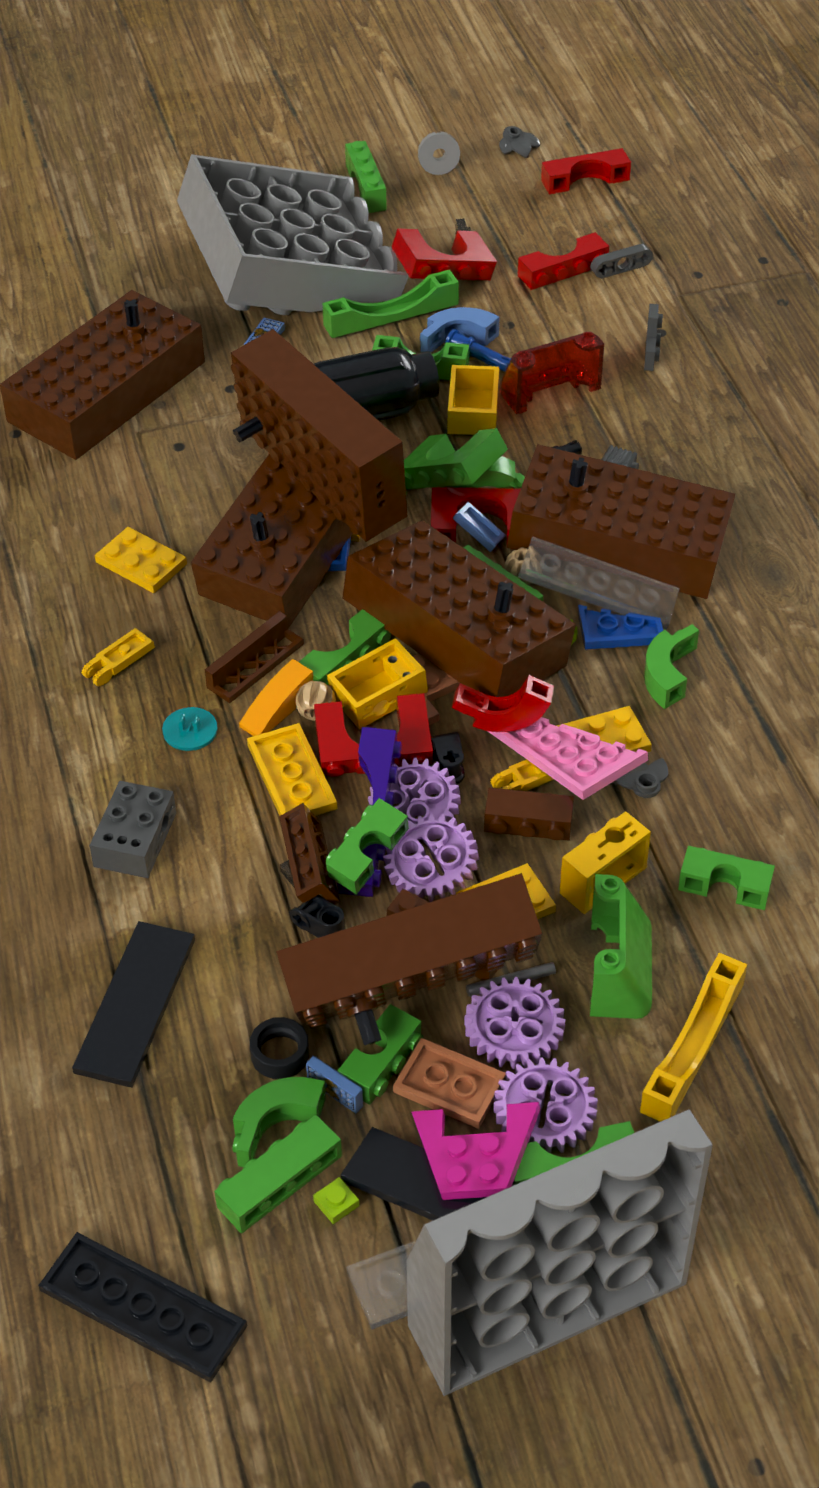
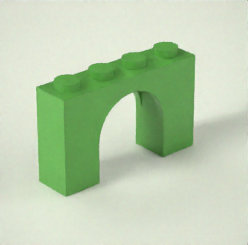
M498 429L479 430L457 451L454 450L446 434L429 436L404 459L406 490L473 484L508 450Z

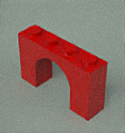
M397 228L391 247L410 279H425L430 274L450 269L457 280L491 281L497 263L477 231H457L451 249L454 255L444 254L431 248L425 242L418 229Z
M432 487L431 527L456 543V527L458 523L452 518L467 502H470L481 513L495 515L505 523L508 543L512 512L521 489Z
M425 694L397 696L396 710L399 724L397 741L402 742L400 759L395 758L394 764L402 767V760L405 759L408 765H410L413 759L417 758L418 764H422L425 759H428L429 765H432L433 748ZM342 701L314 704L319 760L324 775L337 777L344 773L353 772L365 774L359 763V744L349 737L345 729Z

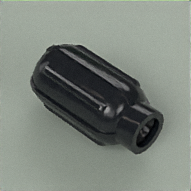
M387 347L314 363L317 368L378 421L407 414L415 407L417 401L438 397L439 395L438 370L433 355L429 351L410 354L407 350L399 347Z

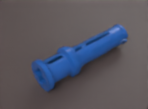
M457 329L451 330L446 338V342L469 345V357L472 356L488 365L497 366L499 370L508 373L512 368L513 359L480 345L474 337L468 338L460 334Z

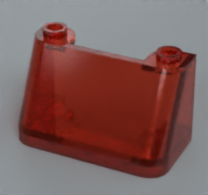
M584 332L519 351L511 357L500 380V393L515 414H520L527 411V402L532 401V393L566 382H570L574 388H578L579 384H584L589 387L588 390L590 392L599 390L602 384L604 343L596 334Z

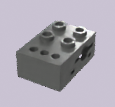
M119 780L89 845L93 867L149 878L177 813L174 792Z

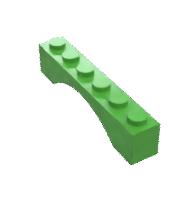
M449 269L428 275L409 292L388 301L360 303L343 297L322 303L323 325L331 338L391 322L405 320L417 315L427 314L432 311L446 309L459 304V282Z

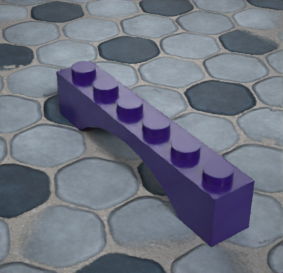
M362 727L358 749L359 763L371 784L373 805L380 798L393 806L394 792H390L391 783L396 784L398 767L394 766L395 758L400 759L402 742L397 741L396 730ZM371 844L363 850L362 853L373 860L374 873L357 895L336 882L338 894L373 897L374 888L380 887L382 872L378 870L379 861H384L385 846Z

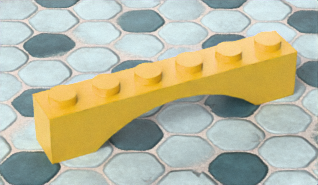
M718 953L706 975L697 1000L680 1035L664 1060L655 1068L643 1090L640 1113L660 1122L675 1115L744 986L748 964Z

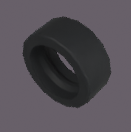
M286 1017L271 1018L260 1023L253 1030L250 1037V1055L255 1069L263 1076L272 1079H282L297 1075L306 1066L309 1059L308 1035L304 1027L297 1021ZM275 1037H287L293 1039L298 1044V1050L292 1056L277 1060L263 1055L261 1047L265 1042Z

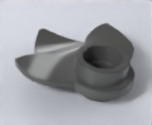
M508 126L503 131V138L499 143V147L503 154L515 151L519 155L528 158L531 147H540V142L535 135L523 132L516 126Z
M662 758L655 760L649 766L643 763L615 781L624 788L632 789L640 797L651 798L660 792V783L667 779L668 766Z

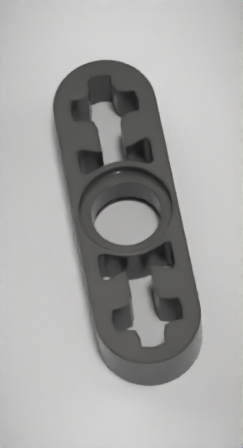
M638 244L599 255L593 259L590 268L598 278H606L647 266L652 261L653 253L647 245ZM626 257L624 263L617 265L621 258Z

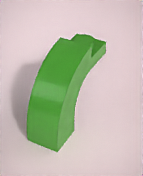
M501 456L473 484L442 487L479 488L491 486L521 489L525 477L521 473L515 472V462Z
M693 624L683 630L676 631L674 635L663 630L655 636L647 649L644 671L645 685L651 697L663 709L685 698L687 678L672 663L697 649L699 629Z
M288 1077L269 1082L252 1092L241 1103L233 1118L235 1138L232 1150L237 1155L238 1166L244 1167L247 1162L254 1159L262 1135L272 1125L286 1120L308 1121L314 1115L320 1118L326 1100L325 1081L307 1077Z

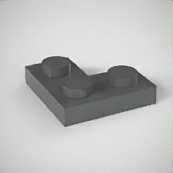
M649 304L644 370L647 371L654 370V361L659 362L661 333H657V328H662L663 314H658L659 304Z

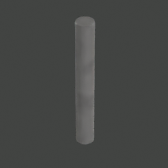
M553 962L469 984L466 985V991L468 996L471 997L472 995L480 994V987L490 990L491 981L500 986L502 978H505L508 984H512L515 977H518L519 983H523L527 979L534 980L556 974L555 965Z

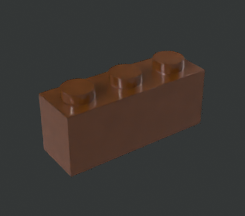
M489 787L484 815V832L570 841L574 796Z

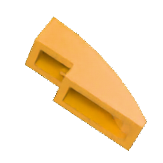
M294 659L289 661L259 693L239 722V727L252 736L270 732L296 709V695L301 686L313 681V671Z

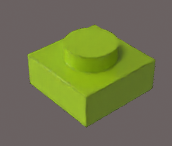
M340 1177L313 1195L314 1203L332 1224H335L359 1207V1199Z

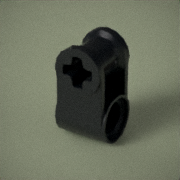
M452 732L431 736L433 759L439 763L440 771L447 768L449 776L455 777L456 784L462 782L465 777L462 764L464 762V754L459 733Z
M320 895L289 911V916L296 926L308 931L317 938L346 929L343 910Z

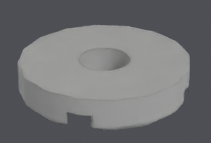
M446 132L428 134L422 139L418 147L420 165L425 171L433 175L449 173L456 167L460 159L458 142L452 135ZM436 149H443L445 151L444 155L440 158L434 157L433 153Z

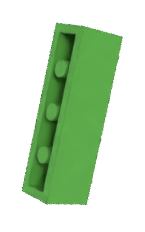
M314 1115L308 1121L300 1122L293 1132L283 1140L275 1141L267 1152L259 1158L251 1159L238 1174L232 1178H226L219 1184L214 1191L217 1208L242 1234L342 1157L341 1139L317 1115Z

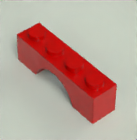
M623 148L542 162L541 181L548 194L569 191L571 184L582 178H599L609 184L629 181L631 161Z
M594 232L576 238V248L565 255L552 256L536 251L518 257V277L530 290H534L590 271V265L594 258L609 253V245Z

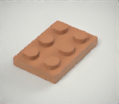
M421 1038L395 1081L393 1093L433 1110L443 1109L445 1115L479 1129L494 1103L495 1091L500 1089L498 1082L499 1080L505 1081L506 1073Z

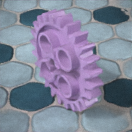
M414 758L410 765H408L405 759L402 760V767H398L396 784L391 783L390 792H394L393 804H399L394 808L405 815L407 814L408 820L414 824L418 823V819H415V817L420 815L424 816L422 817L424 821H428L430 814H433L435 820H439L440 816L445 814L446 821L449 822L454 815L459 814L458 805L461 804L459 785H456L454 776H449L447 768L440 771L438 762L430 767L428 759H425L422 764H418L417 758ZM370 787L371 796L368 797L369 805H373V790ZM432 794H438L436 797H429Z
M430 814L428 821H424L421 816H418L417 824L408 820V831L392 851L385 847L388 855L384 856L386 864L384 867L387 875H389L391 884H395L399 893L402 889H405L422 899L424 895L428 896L430 902L434 900L435 895H439L442 899L445 898V892L449 891L452 895L456 894L454 889L456 886L465 889L463 879L472 880L471 871L478 869L476 860H479L478 847L471 830L467 831L464 823L457 825L456 818L454 817L447 822L445 814H442L439 820H435L433 814ZM419 840L424 841L432 858L437 860L440 870L444 873L443 876L439 875L434 863L426 855L424 847L420 844ZM451 859H456L454 862L446 863ZM424 874H430L426 877H421Z
M515 977L513 983L508 984L507 980L502 978L500 986L491 981L490 990L480 987L479 996L472 995L471 1004L466 1006L464 1018L465 1035L470 1037L471 1047L477 1046L478 1056L487 1052L488 1063L497 1058L499 1059V1067H502L508 1061L512 1069H515L517 1062H521L524 1068H527V1060L532 1059L534 1063L539 1065L540 1055L549 1059L551 1049L558 1050L559 1041L563 1040L565 1019H563L564 1009L559 1008V999H551V990L542 993L541 983L537 984L534 988L531 987L530 979H527L524 984H519L518 977Z
M540 1057L539 1065H534L528 1059L527 1068L524 1069L521 1065L516 1064L515 1074L506 1071L505 1081L499 1080L498 1082L500 1089L494 1093L495 1102L493 1109L494 1113H497L496 1124H502L501 1132H507V1104L539 1102L542 1109L546 1086L548 1083H552L544 1127L538 1128L541 1118L540 1110L528 1143L537 1141L549 1153L552 1152V1147L556 1146L563 1153L565 1143L575 1148L576 1137L584 1141L586 1139V1131H592L593 1121L596 1120L598 1101L597 1098H594L595 1088L588 1087V1077L579 1079V1068L572 1072L568 1071V1062L558 1067L556 1058H553L550 1065L545 1064L543 1057ZM528 1088H536L538 1090H529ZM559 1094H567L569 1096H560ZM555 1120H560V1121H562V1122H564V1123L557 1124V1123H554L553 1121H555Z

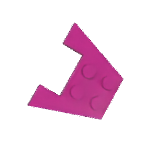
M539 1102L507 1104V1132L444 1136L445 1114L443 1109L412 1111L413 1119L442 1200L489 1197L512 1187L541 1110Z

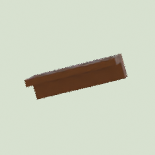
M279 611L204 669L207 689L228 703H231L303 646L304 639L288 629L287 616ZM284 638L292 642L287 646H277V643ZM263 654H274L271 660L259 661V657ZM256 668L252 675H240V672L244 669ZM237 683V687L230 692L222 688L225 684Z
M302 803L279 816L296 896L302 903H305L321 893L327 901L336 905L340 903V898L335 880L330 878L327 873L326 859L329 853L322 823Z

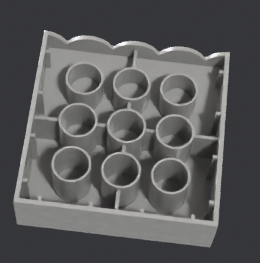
M191 154L177 203L220 289L225 303L231 308L246 311L251 306L266 307L276 314L289 315L292 313V310L303 312L322 311V303L343 297L360 303L383 302L401 296L409 277L406 272L397 271V257L390 246H382L383 236L381 227L375 221H368L366 201L362 197H354L355 190L352 177Z
M690 1109L424 1224L406 1261L408 1327L444 1396L686 1285L713 1146Z

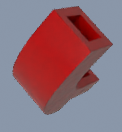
M528 675L521 688L514 694L494 697L460 683L455 691L452 708L462 714L474 717L473 727L491 732L516 731L532 725L544 715L551 704L554 685Z

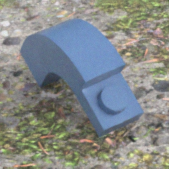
M469 307L451 308L437 312L427 318V328L420 333V352H433L446 342L448 334L453 329H457L460 334L468 338L474 337L477 343L486 347L499 336L500 317L482 309Z

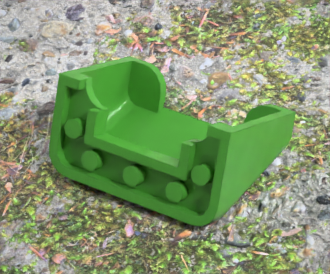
M595 874L591 930H597V927L605 933L606 942L619 943V949H605L595 956L590 1016L643 1018L649 1014L652 1006L651 921L621 878L614 875Z

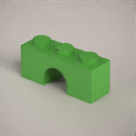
M380 798L373 806L369 805L364 810L361 821L357 826H352L346 832L344 842L338 849L334 848L327 856L326 867L328 876L357 895L374 873L373 860L362 853L363 850L371 844H381L392 851L409 829L408 816Z
M688 845L680 872L678 890L707 897L711 885L717 882H727L737 890L736 904L765 910L775 865Z
M392 1004L386 1008L376 1021L382 1040L375 1044L384 1050L378 1054H366L355 1048L338 1069L340 1074L362 1088L363 1102L369 1105L376 1096L381 1097L388 1087L389 1079L394 1073L399 1074L406 1063V1057L411 1051H414L420 1039L423 1038L421 1034V1020Z

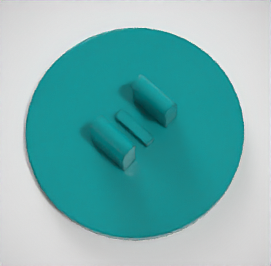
M197 707L182 708L171 713L164 721L162 727L165 741L173 748L183 751L198 750L207 746L214 740L218 730L215 717L207 710Z

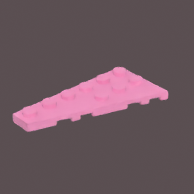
M543 717L532 725L511 732L488 731L582 800L648 761L647 751L638 749L634 752L625 749V744L616 741L614 744L601 741L598 735L565 724H561L559 727L549 724V719Z

